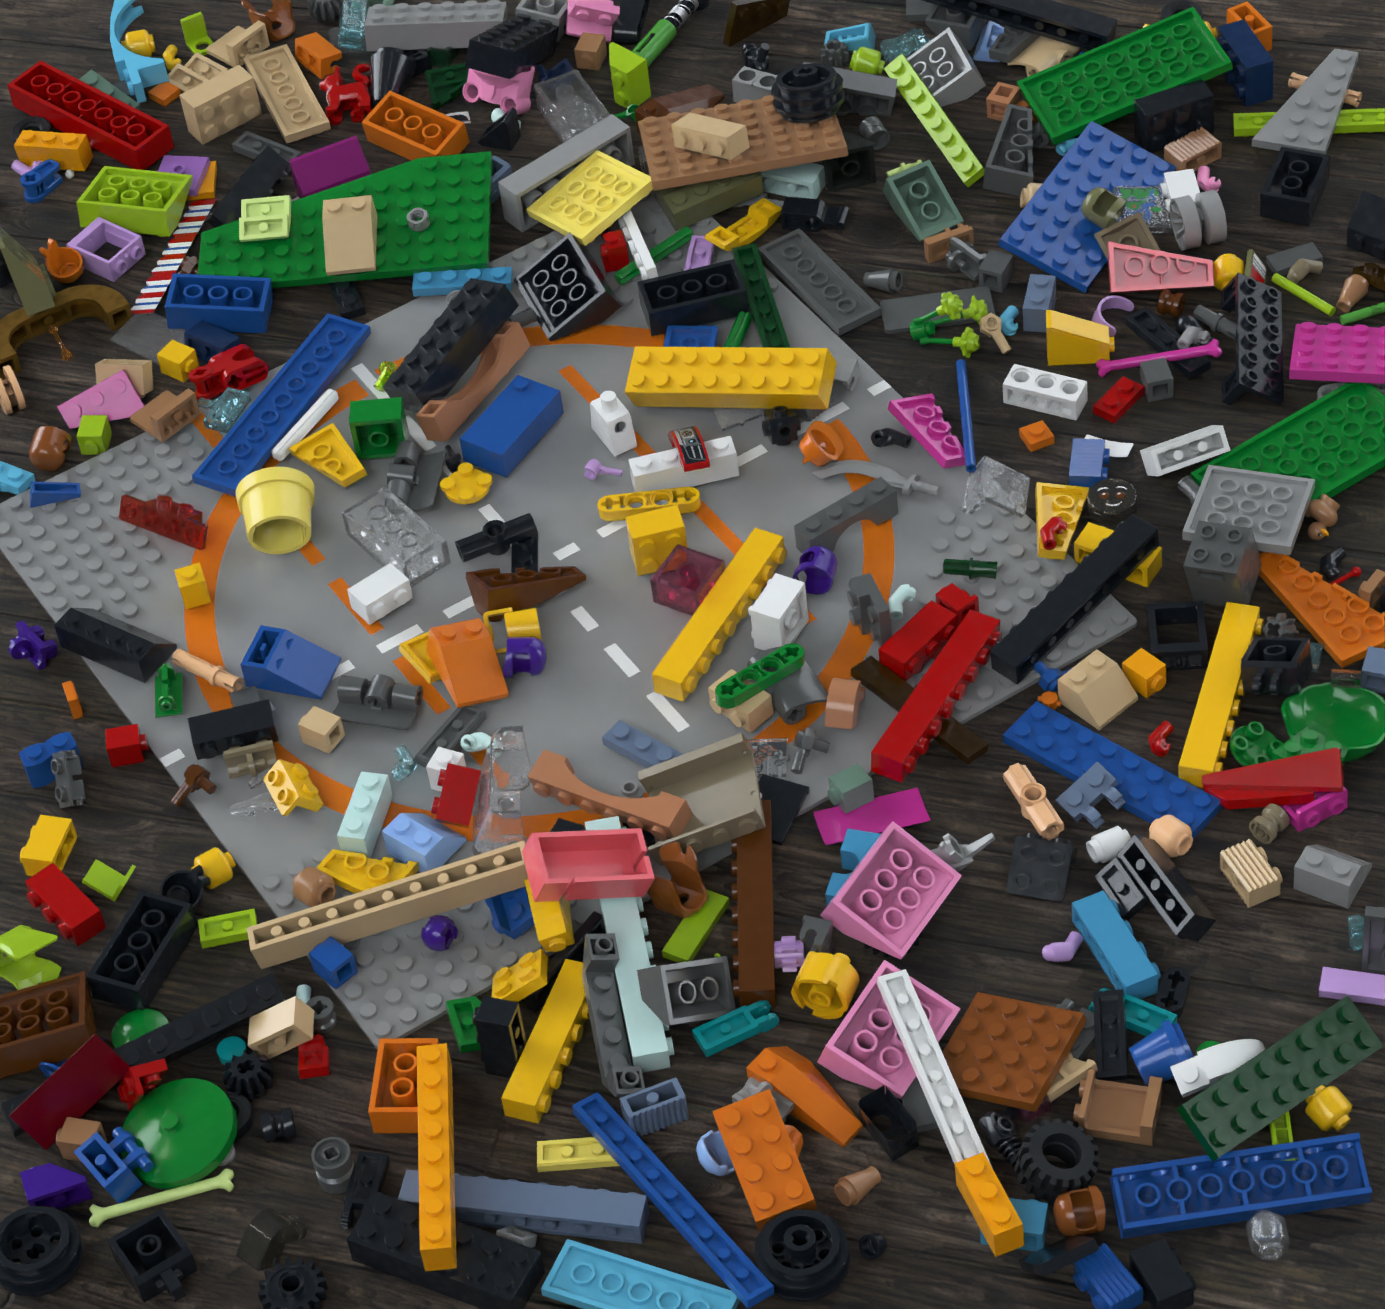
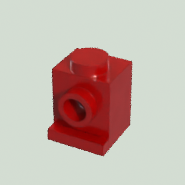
M622 230L602 234L604 244L600 245V256L605 272L617 271L627 266L629 258Z
M953 583L943 587L936 593V603L957 614L958 626L970 609L979 612L978 596L974 594L970 597L965 590H961Z

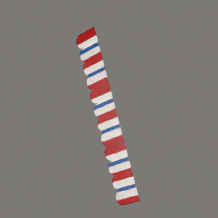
M216 199L197 200L189 205L191 210L184 214L183 217L185 219L178 224L180 229L173 233V237L176 238L171 239L168 242L169 248L163 251L162 255L165 257L157 261L159 266L152 270V275L155 276L147 279L146 283L148 286L141 290L143 295L136 299L135 303L138 305L131 308L132 314L153 313L171 282L173 273H176Z

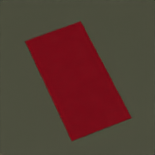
M94 1034L17 1107L9 1117L47 1150L56 1141L57 1132L63 1127L66 1118L79 1119L127 1073L130 1066L100 1037Z

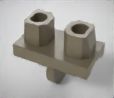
M265 739L257 741L256 744L244 747L235 746L223 751L229 779L251 774L252 778L257 777L258 772L270 770L277 762L272 740L268 741Z

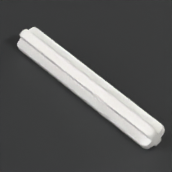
M327 389L271 450L274 459L283 461L290 453L289 447L300 442L338 401V393L335 390Z

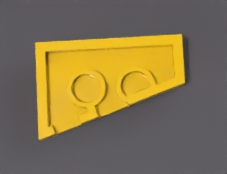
M334 423L289 447L293 456L344 488L367 475L364 467Z
M332 849L316 867L330 875L336 885L354 894L415 875L419 871L418 862L397 863L394 862L393 858L383 857L382 860L371 859L362 853Z

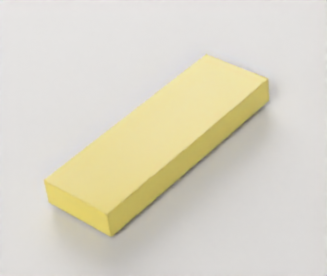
M594 1137L537 1141L538 1172L620 1166Z

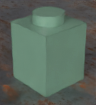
M858 763L828 777L830 790H828L829 799L833 805H838L845 814L875 800L872 778Z

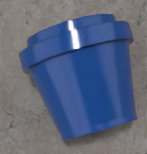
M1169 1019L1161 1022V1027L1129 1048L1145 1086H1148L1150 1076L1160 1077L1162 1082L1175 1079L1170 1067L1194 1057L1178 1022L1172 1024Z

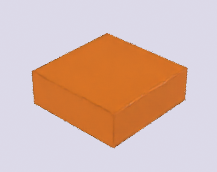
M169 82L158 84L148 91L149 99L164 107L181 94L180 88Z
M67 681L62 683L73 719L83 717L82 715L84 714L73 682Z

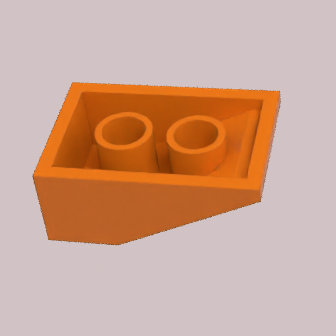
M481 618L430 628L426 652L457 708L508 697L509 692L492 638Z

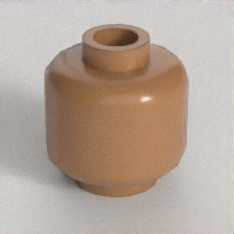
M307 867L294 877L293 895L303 904L314 907L333 900L336 893L335 882L327 873L316 867Z

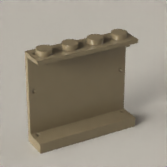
M742 733L638 771L639 781L648 792L649 797L659 796L661 791L685 799L693 813L681 835L671 839L666 838V840H660L654 836L655 845L649 846L648 849L660 866L664 864L661 861L659 848L666 844L679 842L684 854H686L687 846H691L695 853H699L702 850L726 843L766 827L753 749Z

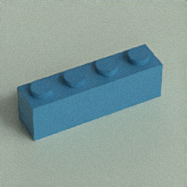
M1104 890L1072 902V922L1083 936L1086 944L1115 989H1123L1125 994L1138 999H1144L1158 993V980L1161 979L1159 968L1156 963H1151L1147 958V952L1141 941L1137 942L1134 938L1130 923L1127 920L1123 921L1117 903L1113 899L1110 900Z

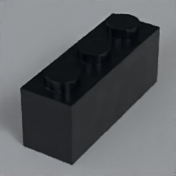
M269 699L188 718L192 744L197 760L214 758L217 755L223 754V751L229 750L231 747H244L265 739L268 741L272 740L273 742L279 741Z
M484 996L480 1007L475 1008L472 1018L473 1024L476 1025L477 1043H480L481 1060L484 1061L487 1074L511 1078L527 1043L519 1003Z

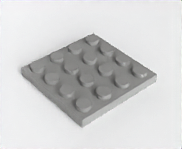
M1208 465L1182 531L1183 540L1192 541L1198 521L1252 528L1258 551L1291 555L1315 488V479Z

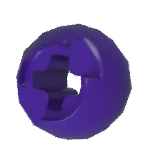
M431 916L425 928L422 927L421 938L429 949L440 952L449 949L453 939L457 938V927L448 916Z

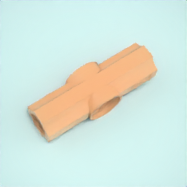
M1016 763L1009 766V769L1003 773V779L1020 804L1022 815L1031 821L1039 835L1043 836V838L1051 840L1058 837L1059 833L1064 830V823L1047 799L1045 787L1036 782L1026 765Z

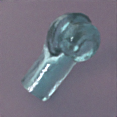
M400 745L394 751L399 761L395 764L396 767L391 770L392 777L397 781H403L405 777H409L416 768V761L405 745Z

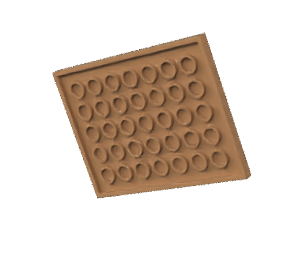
M772 95L764 96L758 100L744 99L736 104H718L713 108H695L690 111L691 113L746 125L750 148L732 160L675 147L671 124L690 112H672L667 116L658 118L650 116L638 121L653 191L848 156V149L836 114L817 122H790L784 120L781 114L777 113L773 108L774 97Z

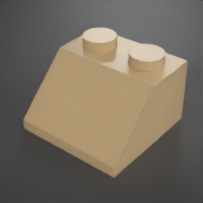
M1097 649L1058 679V700L1062 701L1063 706L1099 731L1138 700V695L1119 665Z

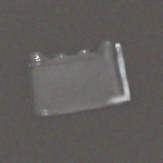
M523 725L507 726L497 729L492 734L480 768L481 774L474 801L472 840L474 855L523 840L525 843L528 841L525 836L520 811L521 791L527 789L531 783L527 777L531 771ZM508 799L514 802L512 807L502 809L503 800Z

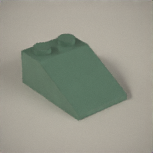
M930 160L886 178L883 192L894 212L919 242L944 232L947 227L951 229L959 223H964L962 216Z

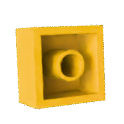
M678 505L625 517L631 556L638 576L690 564L685 526Z

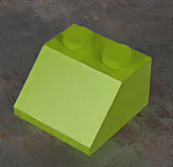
M611 42L609 44V58L615 102L625 108L631 104L639 106L651 97L647 60Z

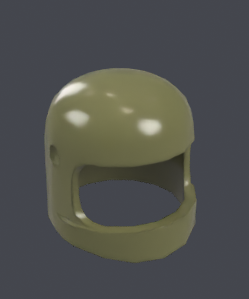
M1097 187L1086 195L1081 211L1087 220L1101 229H1105L1118 221L1124 211L1127 200L1114 195L1104 187Z

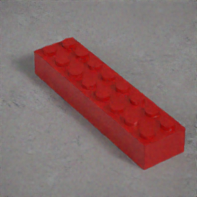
M41 60L7 85L13 107L30 116L46 118L52 127L63 133L86 134L90 147L133 169L146 170L174 148L169 125Z

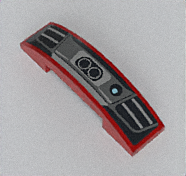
M696 426L668 432L669 441L672 447H676L679 453L680 464L684 472L710 467L702 436Z

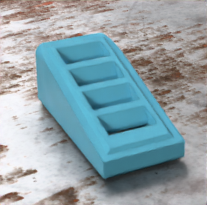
M865 23L827 31L824 44L829 40L838 39L840 42L843 41L844 46H848V51H858L861 46L874 49L876 35L871 23Z

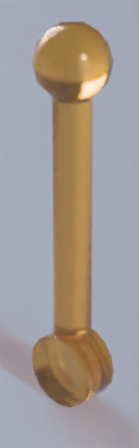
M54 324L50 325L48 331L55 337L62 351V359L70 360L72 358L71 351L66 350L57 333L58 327Z

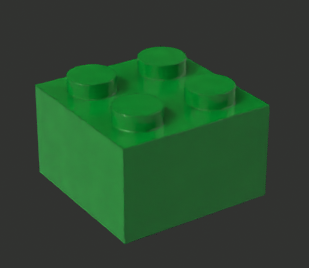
M402 397L350 401L349 426L358 460L395 457L398 444L402 441H409V430Z

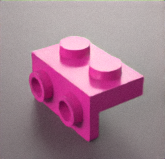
M1343 786V792L1316 791L1315 801L1309 804L1282 805L1280 807L1289 816L1293 827L1300 832L1308 827H1314L1320 821L1332 815H1338L1346 809L1348 790Z

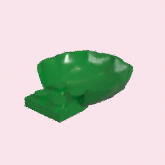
M1326 682L1310 685L1302 689L1299 694L1292 695L1283 701L1281 711L1291 739L1272 752L1271 761L1331 748H1339L1342 765H1344L1345 762L1356 761L1372 753L1385 742V700L1374 691L1341 682Z

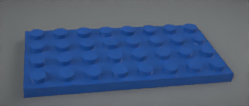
M1091 121L1000 238L998 246L1050 275L1056 276V278L1079 291L1086 293L1108 264V260L1094 237L1095 233L1103 229L1087 220L1081 211L1086 195L1097 187H1104L1118 197H1121L1119 188H1157L1160 191V183H1164V173L1173 172L1176 170V167ZM1147 195V199L1140 198V200L1147 201L1145 203L1154 202V200H1150L1153 199L1151 195ZM1140 204L1139 206L1141 208H1138L1137 210H1129V208H1126L1127 206H1125V210L1122 212L1117 222L1133 215V213L1128 212H1136L1138 210L1143 209L1142 204ZM1145 209L1140 212L1141 216L1145 214Z

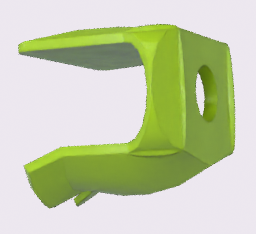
M19 925L0 935V977L12 983L17 990L58 979L62 967L51 960L35 956L36 951L57 941V935L35 930L25 925Z

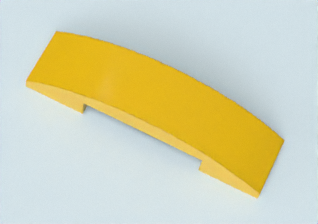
M762 198L749 206L748 214L726 229L718 226L707 233L705 239L725 251H732L731 248L749 245L767 231L781 215L782 208Z

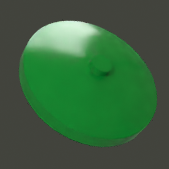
M185 1078L174 1080L155 1088L134 1106L122 1128L125 1131H129L135 1137L136 1144L139 1147H143L149 1153L150 1160L154 1164L149 1172H144L140 1167H136L132 1171L140 1182L158 1189H173L203 1179L222 1163L234 1143L238 1124L235 1108L225 1092L209 1081ZM126 1151L121 1152L122 1159L129 1155Z

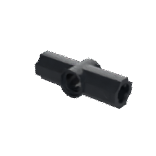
M527 513L507 522L500 520L489 521L483 526V531L455 541V545L462 562H466L487 553L502 555L510 549V544L536 535L538 531L533 517L530 513Z

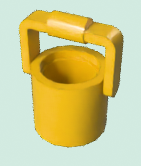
M510 607L487 611L483 614L484 625L493 642L495 641L492 625L489 624L488 617L503 614L508 637H535L542 641L536 608L513 612V609ZM507 648L496 649V654H506Z

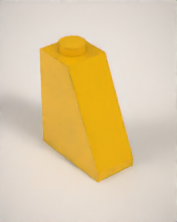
M1046 310L1048 366L1094 364L1099 359L1110 361V352H1115L1114 337H1109L1108 326L1057 311Z
M525 879L538 941L547 953L551 951L558 952L565 949L566 946L575 944L570 900H565L562 895L559 901L534 902L529 879Z

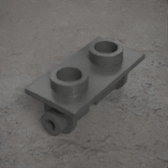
M76 750L52 753L51 770L56 779L55 797L59 802L60 808L84 805L83 799H86L83 780L73 781V775L82 774L80 756L76 755Z

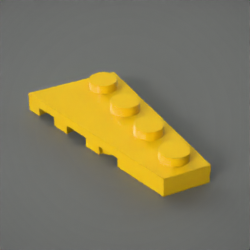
M1036 483L1035 503L1038 557L1065 560L1090 487ZM1052 517H1061L1067 523L1066 531L1062 529L1063 534L1055 533L1056 547L1052 550H1046L1043 547L1040 530Z

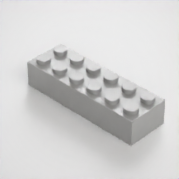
M471 0L456 4L451 1L441 4L423 2L418 5L399 3L395 6L376 4L369 7L364 24L367 51H378L382 47H394L401 50L468 48L471 38L508 20L507 4L499 0H489L483 3Z
M611 114L499 181L498 185L504 219L521 232L539 223V221L529 217L526 209L596 150L630 167L635 165L630 127Z

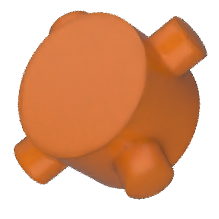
M1055 691L1044 692L1037 699V701L1053 710L1062 704V701L1058 700V695Z

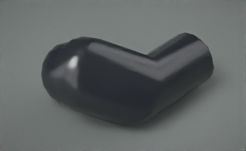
M891 428L874 431L871 434V441L873 445L881 448L893 444L908 448L911 443V436Z

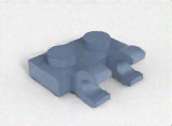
M1096 762L1056 799L1057 804L1073 820L1078 822L1084 817L1096 830L1105 822L1101 818V814L1094 808L1097 803L1105 798L1117 810L1126 803L1122 798V794L1115 789L1119 784L1118 781L1099 762Z

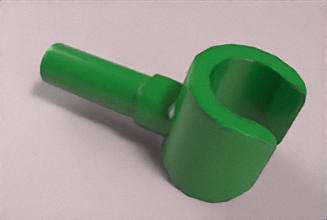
M631 104L627 107L626 111L614 114V116L618 119L630 117L636 122L634 110L639 106Z

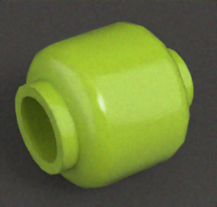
M861 46L858 51H853L849 69L862 73L881 75L885 61L881 60L882 55L880 51Z

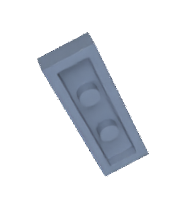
M621 720L602 737L603 745L645 768L683 755L679 751Z

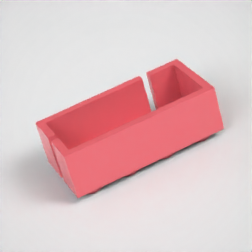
M641 828L531 833L522 850L534 902L559 901L562 895L565 900L644 897L655 879L649 856H645L647 847Z

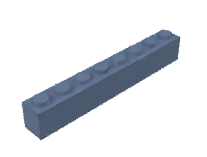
M406 1170L398 1199L418 1207L419 1170ZM455 1173L456 1221L474 1226L502 1229L512 1225L528 1232L637 1244L643 1243L650 1214L647 1195H640L636 1192H611L606 1189H584L572 1185L567 1187L556 1186L544 1182L528 1183L515 1179H490L486 1176H462Z

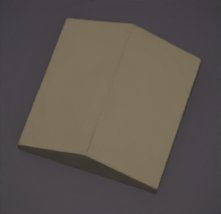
M1140 212L1094 234L1107 260L1108 241L1161 251Z

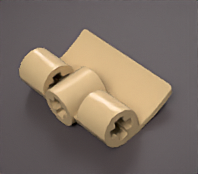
M1040 36L1008 65L1026 66V74L1029 77L1073 58L1083 48Z

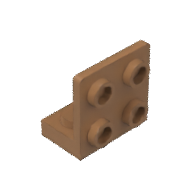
M188 388L178 396L168 390L164 391L131 415L130 420L133 424L163 443L201 414L195 392Z

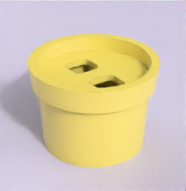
M268 467L254 471L240 481L236 488V499L239 511L244 517L248 541L253 548L267 554H286L296 551L308 543L312 533L311 509L314 505L315 487L312 479L307 474L289 467Z

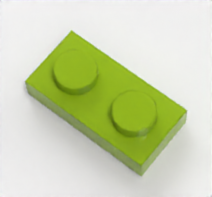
M255 908L199 919L198 926L202 949L249 940L247 927L258 924Z

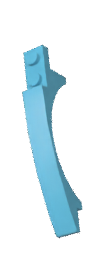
M114 0L110 16V42L120 81L125 80L130 96L135 95L137 103L145 102L147 100L143 88L169 81L165 63L161 58H151L135 54L120 44V39L126 28L144 11L142 6L133 8L132 3L136 0Z

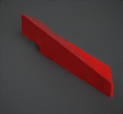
M1339 748L1326 749L1202 776L1203 790L1219 799L1221 806L1228 810L1266 807L1272 803L1278 806L1309 804L1315 801L1316 791L1343 792L1344 781Z

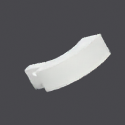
M1256 1039L1234 1040L1197 1052V1056L1173 1065L1170 1068L1180 1093L1184 1098L1210 1087L1266 1049L1263 1043Z

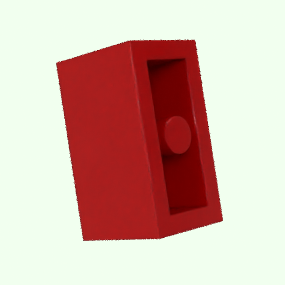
M450 763L447 764L446 770L440 769L437 786H442L440 798L434 797L431 810L432 814H436L435 821L469 828L481 770Z

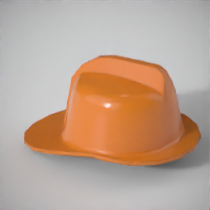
M822 421L813 422L807 428L805 435L799 443V448L805 456L802 463L805 464L810 461L818 467L836 460L844 449L843 442L836 431Z

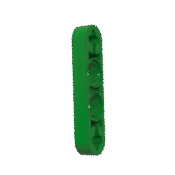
M794 643L786 644L719 683L715 688L717 705L726 709L734 708L799 670L805 663L803 647ZM767 667H775L778 670L774 672H767L764 669ZM754 680L756 681V683L752 685L744 684L743 681Z

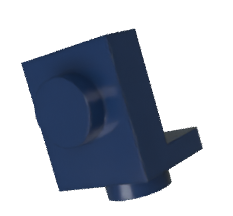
M567 58L563 59L549 71L541 64L537 66L541 74L538 76L540 82L545 88L550 86L555 93L578 77Z

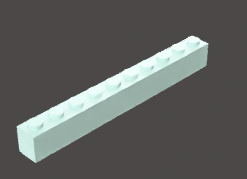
M619 816L585 822L586 830L627 829L626 826L621 827ZM642 897L599 899L606 934L615 933L620 960L614 969L633 1066H641L642 1073L670 1068L669 1056L674 1055L672 1038H666L664 1032L669 1030V1026H665L642 1001L637 974L639 969L656 966L650 965L649 959L654 958L651 941L645 942L644 938L645 935H649L646 918H640L639 912H644Z

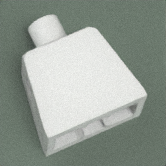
M604 391L601 393L600 398L590 403L591 428L615 457L637 447V442L629 411L617 398L615 392Z

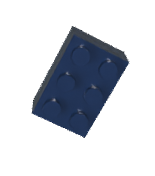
M1243 19L1217 27V37L1215 39L1229 57L1233 66L1232 70L1223 74L1227 84H1231L1236 97L1240 98L1246 107L1273 99L1274 61L1246 21Z

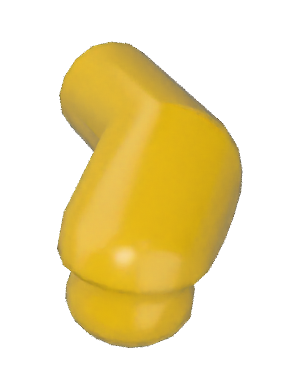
M169 45L163 52V58L169 71L182 62L181 59L174 58L178 52L175 45Z

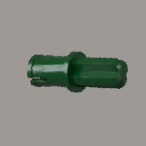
M971 557L970 560L944 559L943 573L969 576V579H972V577L996 579L998 562L973 560Z

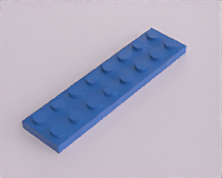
M1038 701L1002 735L1003 743L1074 782L1096 762H1099L1119 783L1115 789L1122 794V798L1126 802L1121 808L1150 824L1155 819H1159L1164 815H1173L1190 826L1193 839L1222 809L1221 803L1216 797Z

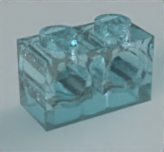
M343 0L339 19L338 46L361 50L365 32L366 1Z

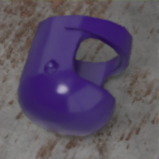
M823 546L807 548L800 556L799 565L794 571L793 579L799 580L798 574L804 571L807 577L805 581L806 593L818 595L828 592L833 586L837 572L838 561L835 554Z
M507 637V651L503 668L504 678H513V675L519 672H527L531 676L542 673L547 662L544 643L535 637Z

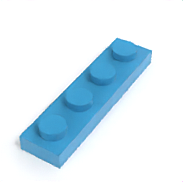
M512 267L414 273L413 296L448 295L453 291L462 290L464 284L470 278L502 283L506 285L509 291H512Z

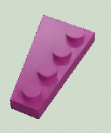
M932 393L890 400L888 410L943 469L965 465L964 449L957 436L951 434L952 427L949 422L943 420V411L940 406L934 404L935 397Z

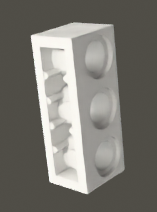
M1014 364L1003 382V403L1076 421L1088 401L1087 381Z

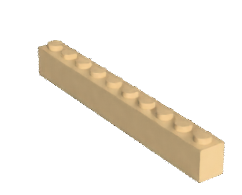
M523 840L247 927L250 951L262 970L309 955V952L316 945L324 942L330 936L340 944H344L525 887L524 880L528 879L522 850L526 843Z

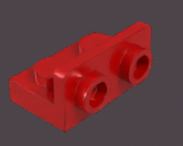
M165 1058L129 1068L120 1082V1086H118L120 1100L122 1103H126L128 1110H132L139 1103L144 1093L151 1092L159 1084L168 1070Z

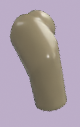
M1298 259L1289 269L1287 279L1297 284L1309 272L1320 274L1323 269V263L1310 259Z

